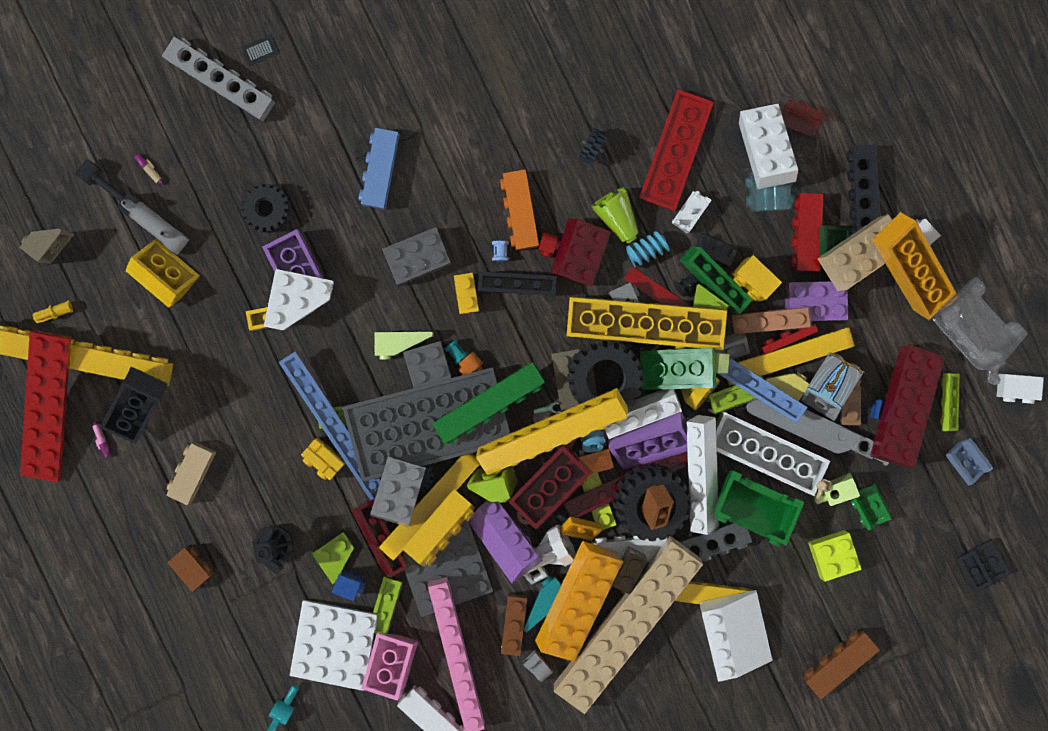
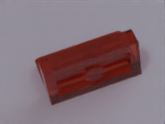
M791 99L785 103L781 113L785 127L809 137L814 136L818 124L825 115L821 111Z

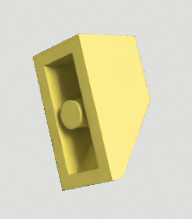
M798 372L796 375L789 373L764 378V380L797 401L801 399L809 386V383L806 382L807 378Z

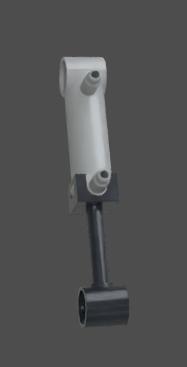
M86 159L75 175L90 186L96 182L120 201L116 208L132 218L161 241L164 246L178 255L190 239L147 207L134 194L128 192L124 196L100 177L103 171L100 167Z

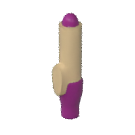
M140 154L135 155L134 158L140 167L147 172L156 184H162V178L154 170L153 164L148 159L145 160L141 157Z

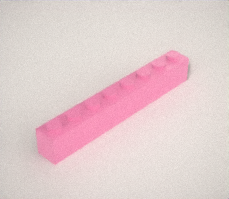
M448 577L429 581L428 589L465 731L484 730V718Z

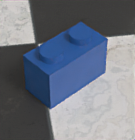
M343 569L337 577L332 593L354 601L357 596L360 597L366 585L363 582L365 576Z

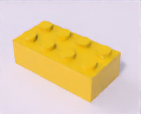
M454 489L402 549L418 564L424 567L427 564L430 566L437 557L435 555L438 551H443L450 542L448 540L452 535L456 536L461 531L463 522L465 520L468 522L474 516L475 507Z

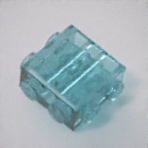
M750 172L748 177L745 178V186L749 188L746 206L750 208V212L788 211L794 205V195L791 194L790 186H793V182L757 189L753 172Z

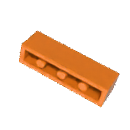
M526 169L503 173V179H500L501 189L506 190L507 197L503 198L505 209H509L510 216L507 217L508 228L513 230V235L510 236L511 246L516 247V251L539 247Z

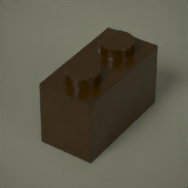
M628 546L622 557L623 563L612 586L630 595L648 560L644 553Z

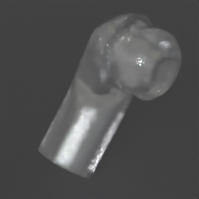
M999 357L987 367L986 380L989 384L998 385L1001 381L998 376V370L1007 364L1002 357Z

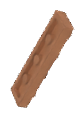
M810 307L732 315L734 334L812 326Z

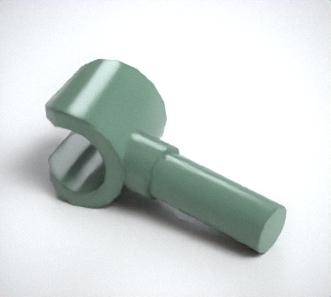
M553 402L550 406L534 409V414L547 411L558 414L561 410L555 412L553 406L560 403Z

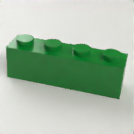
M692 246L679 260L712 294L729 305L727 309L730 312L741 314L752 301L742 288L701 247Z

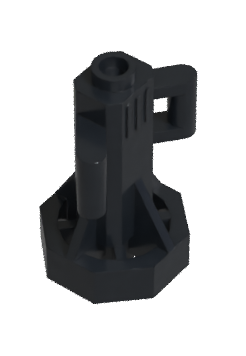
M279 524L261 528L252 541L256 561L260 564L263 563L275 574H278L283 569V563L287 561L295 549L292 533ZM275 531L279 532L277 537L273 536ZM283 535L286 541L279 542L280 537ZM287 545V551L280 548ZM280 553L284 555L282 558L279 559L277 557Z

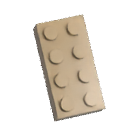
M889 215L876 218L817 258L837 291L848 290L885 264L872 239L892 221Z

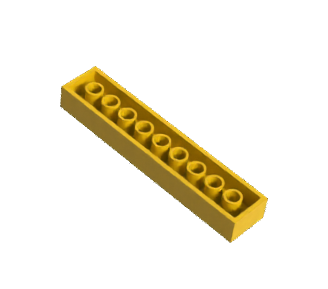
M0 326V354L28 360L30 330ZM71 339L69 369L124 380L130 367H134L168 383L167 386H169L174 364L168 363L166 358L152 357L149 359L150 355L133 353L130 355L131 351L113 349L112 351V347L94 345L93 347V343L75 341L74 343V339Z

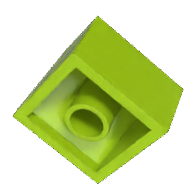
M513 466L506 467L499 473L489 475L485 473L483 468L475 469L467 487L490 502L499 501L502 503L511 498L518 481Z

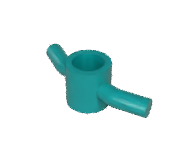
M293 684L284 701L279 699L276 701L269 714L273 721L267 731H276L280 723L286 725L295 709L290 704L299 689L297 685Z

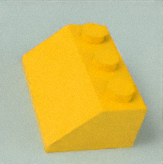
M157 239L133 255L125 270L168 308L179 301L200 276Z

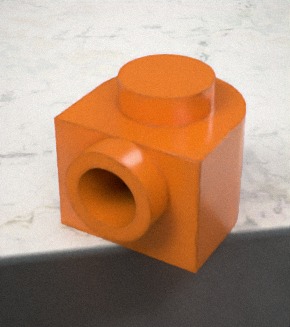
M473 351L458 363L460 365L458 369L463 375L480 371L482 369L480 365L483 362Z

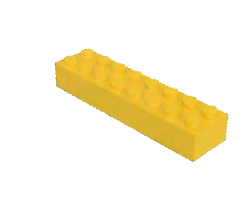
M572 296L569 300L567 336L724 350L727 310Z

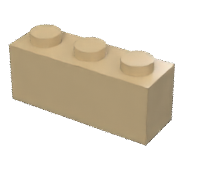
M197 442L191 443V445L188 444L183 453L185 455L184 460L178 463L175 469L177 474L174 480L171 479L167 486L169 491L166 496L185 505L192 504L216 452Z

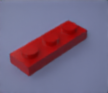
M812 324L811 327L798 328L799 330L793 333L789 330L780 334L781 338L775 341L771 338L762 342L763 346L759 347L762 354L770 353L818 332L815 324Z

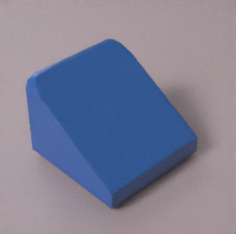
M873 400L870 418L880 420L885 401Z

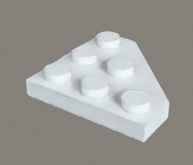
M275 269L264 326L286 330L292 324L330 301L334 281Z

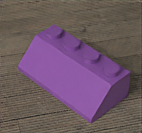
M679 412L611 439L608 438L609 450L623 470L688 452L687 420L683 413Z
M486 501L470 519L469 524L512 584L543 561L507 509L499 501Z

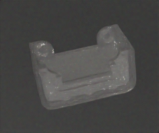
M975 277L963 286L933 316V320L977 369L987 370L1005 362L1028 333L1020 324L1015 322L1005 324L981 298L986 292V288L983 282L978 277Z

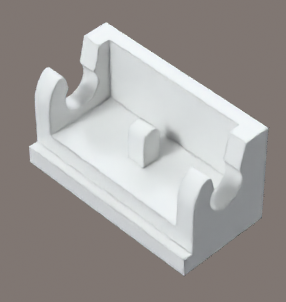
M693 191L672 221V224L685 233H689L711 199L703 197L699 191Z

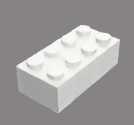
M779 104L740 111L739 126L757 189L796 182L798 167Z

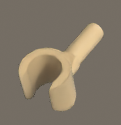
M823 479L822 482L819 481L816 484V488H818L814 500L816 503H819L824 491L828 492L831 489L832 482Z

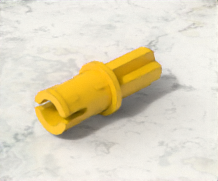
M70 301L55 306L49 305V308L33 313V319L36 323L50 319L56 320L61 315L73 312V307Z

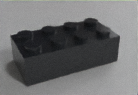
M130 367L100 428L136 444L168 383L134 367Z

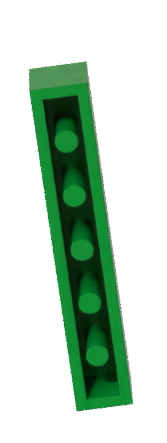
M533 362L434 421L432 425L444 444L447 442L452 444L460 439L459 435L463 432L469 434L474 431L476 424L481 421L485 424L493 419L492 415L499 412L501 414L510 408L508 405L515 401L517 404L526 398L525 394L530 391L532 393L539 391L543 388L542 384L545 382Z

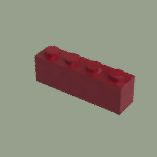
M373 499L367 500L352 508L351 511L385 577H393L408 567L401 553L392 560L379 548L390 535V532L383 519L370 516L374 501Z

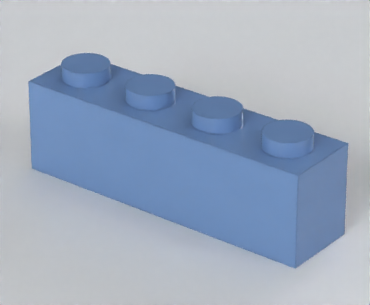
M375 128L374 133L371 132L369 141L372 144L371 152L368 151L366 156L368 169L364 170L362 178L365 185L364 189H361L359 193V200L363 206L386 210L400 136L398 132Z

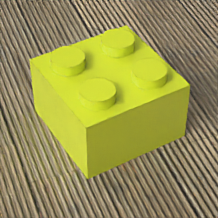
M843 530L808 542L819 577L826 582L861 570L849 532Z

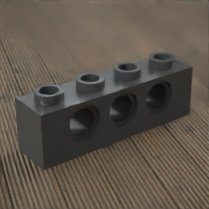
M732 522L719 525L716 530L708 535L696 533L677 540L688 549L691 546H697L698 552L696 555L701 558L702 562L712 559V556L719 554V556L728 554L730 549L736 547L737 549L746 548L748 543L752 542L748 529ZM733 533V541L725 542V536ZM714 539L716 541L715 547L712 549L707 548V542Z

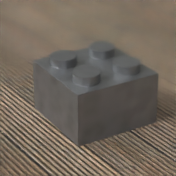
M442 341L403 352L414 388L452 378Z

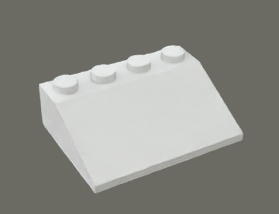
M756 590L700 602L718 682L738 678L773 661Z

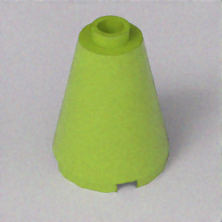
M623 187L617 189L619 193L611 192L597 200L595 205L591 207L621 242L626 241V243H630L637 238L638 229L627 190Z

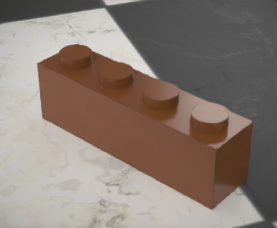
M861 629L853 631L848 636V640L836 645L834 651L829 656H823L817 666L809 668L804 673L803 680L820 700L880 651Z

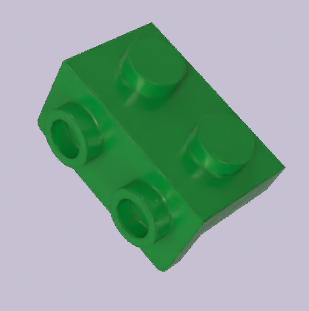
M875 483L859 489L860 496L851 499L853 508L857 509L860 514L862 525L866 526L868 531L872 530L874 526L892 519V515Z

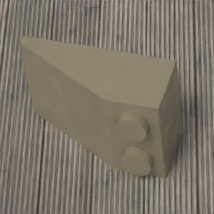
M579 349L551 354L561 410L579 405L571 393L567 379L569 363H572V357L580 351ZM592 366L587 374V382L589 387L597 393Z

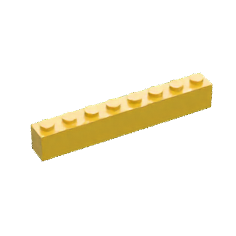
M616 388L478 447L476 458L487 475L499 473L506 467L516 466L521 461L532 459L544 451L549 452L556 446L566 445L573 439L585 437L592 431L602 430L611 423L623 421L628 417V407Z

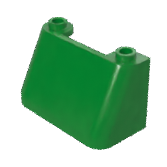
M727 471L713 514L716 515L715 519L725 524L727 521L770 539V544L780 547L781 544L787 545L804 502L796 498H790L785 494H780L749 480V478H742L740 473Z

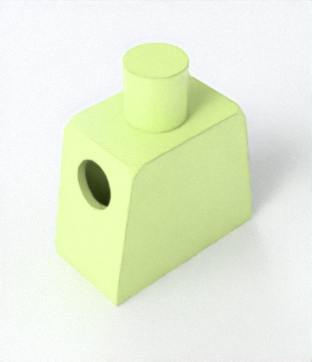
M851 473L831 480V489L828 492L824 491L817 505L828 501L830 506L859 497L860 494ZM832 490H837L836 494H830Z

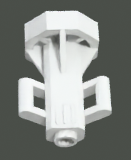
M559 524L550 528L539 546L535 547L543 561L523 575L531 585L549 576L543 567L544 565L559 564L567 566L573 562L576 556L572 542L567 535L561 534L559 529L561 526ZM538 569L539 573L533 576L530 574V572Z

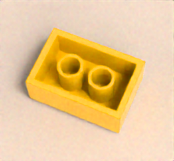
M754 255L744 259L729 275L755 302L766 300L782 283Z

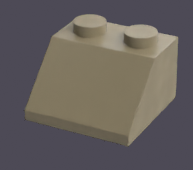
M62 229L31 232L24 236L19 248L37 262L52 264L74 234Z

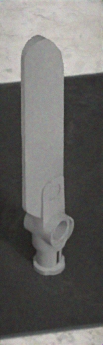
M759 399L748 402L746 405L747 411L750 414L834 453L839 454L853 450L869 459L873 458L870 457L874 443L873 440L808 410H805L796 424ZM862 441L867 443V448L864 451H861L859 447ZM879 460V461L883 462V465H885V466H887V465L889 464L888 462Z

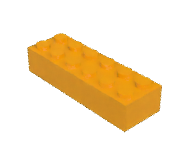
M900 212L872 239L913 311L930 320L956 295L952 284L917 221Z
M582 541L536 637L535 642L542 653L575 662L623 563L616 551Z

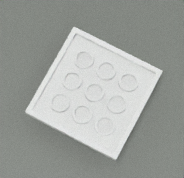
M303 600L290 676L364 691L361 688L373 648L378 614Z

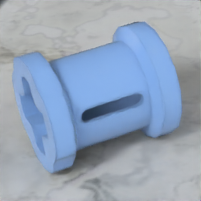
M492 241V245H494L492 261H509V257H507L509 241Z

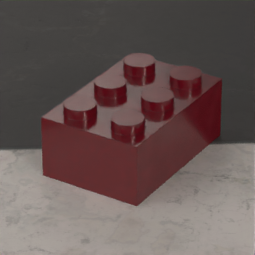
M568 218L550 273L581 285L593 287L611 232L579 219Z

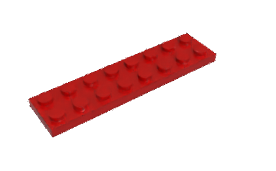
M37 330L30 331L20 476L57 483L61 480L72 337Z

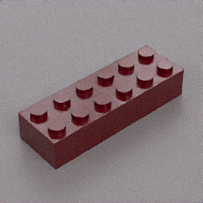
M912 345L900 347L870 457L903 468H915L943 366L944 356Z

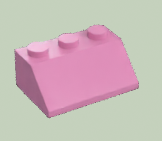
M377 633L361 689L398 701L404 694L418 641L401 635Z

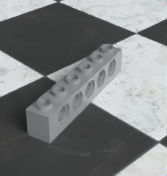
M173 37L162 55L165 60L262 122L265 120L275 104L271 99L272 95L265 90L258 91L255 89L256 85L248 79L244 82L239 78L240 74L234 70H225L222 68L224 66L223 63L215 58L211 61L206 57L207 53L199 48L194 50L190 47L191 43L181 37L179 40ZM187 53H191V59L184 61V56ZM206 63L208 65L207 70L200 72V66ZM224 74V79L221 82H216L217 75ZM235 84H240V90L233 93L232 87ZM255 94L257 96L256 101L249 103V96Z

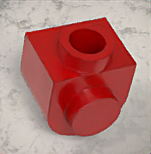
M544 232L538 251L541 252V256L552 258L554 251H558L561 241H558V236Z

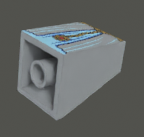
M829 352L807 387L801 402L835 421L864 371L856 364L844 361L840 355Z

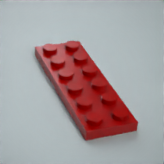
M677 89L640 193V200L674 212L676 211L714 102Z

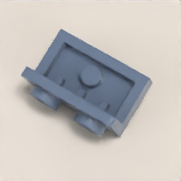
M971 438L958 442L946 454V457L967 485L974 484L984 473L993 469L988 459L982 454Z

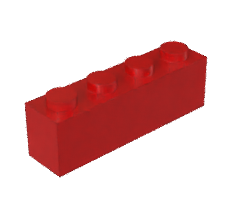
M799 193L793 200V209H796V216L792 220L795 236H792L791 246L794 248V255L791 256V267H793L794 272H819L820 262L817 258L820 257L819 226H822L823 194Z

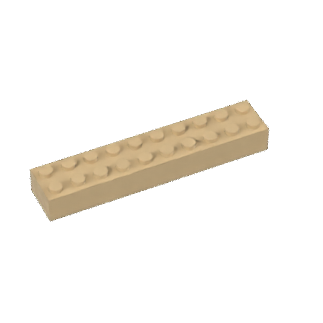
M669 536L641 572L630 595L624 593L581 648L575 662L571 661L555 681L554 692L585 714L702 567L701 558Z

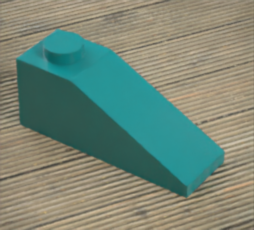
M556 575L552 578L548 576L542 581V586L525 621L523 629L525 632L529 631L547 616L562 585Z

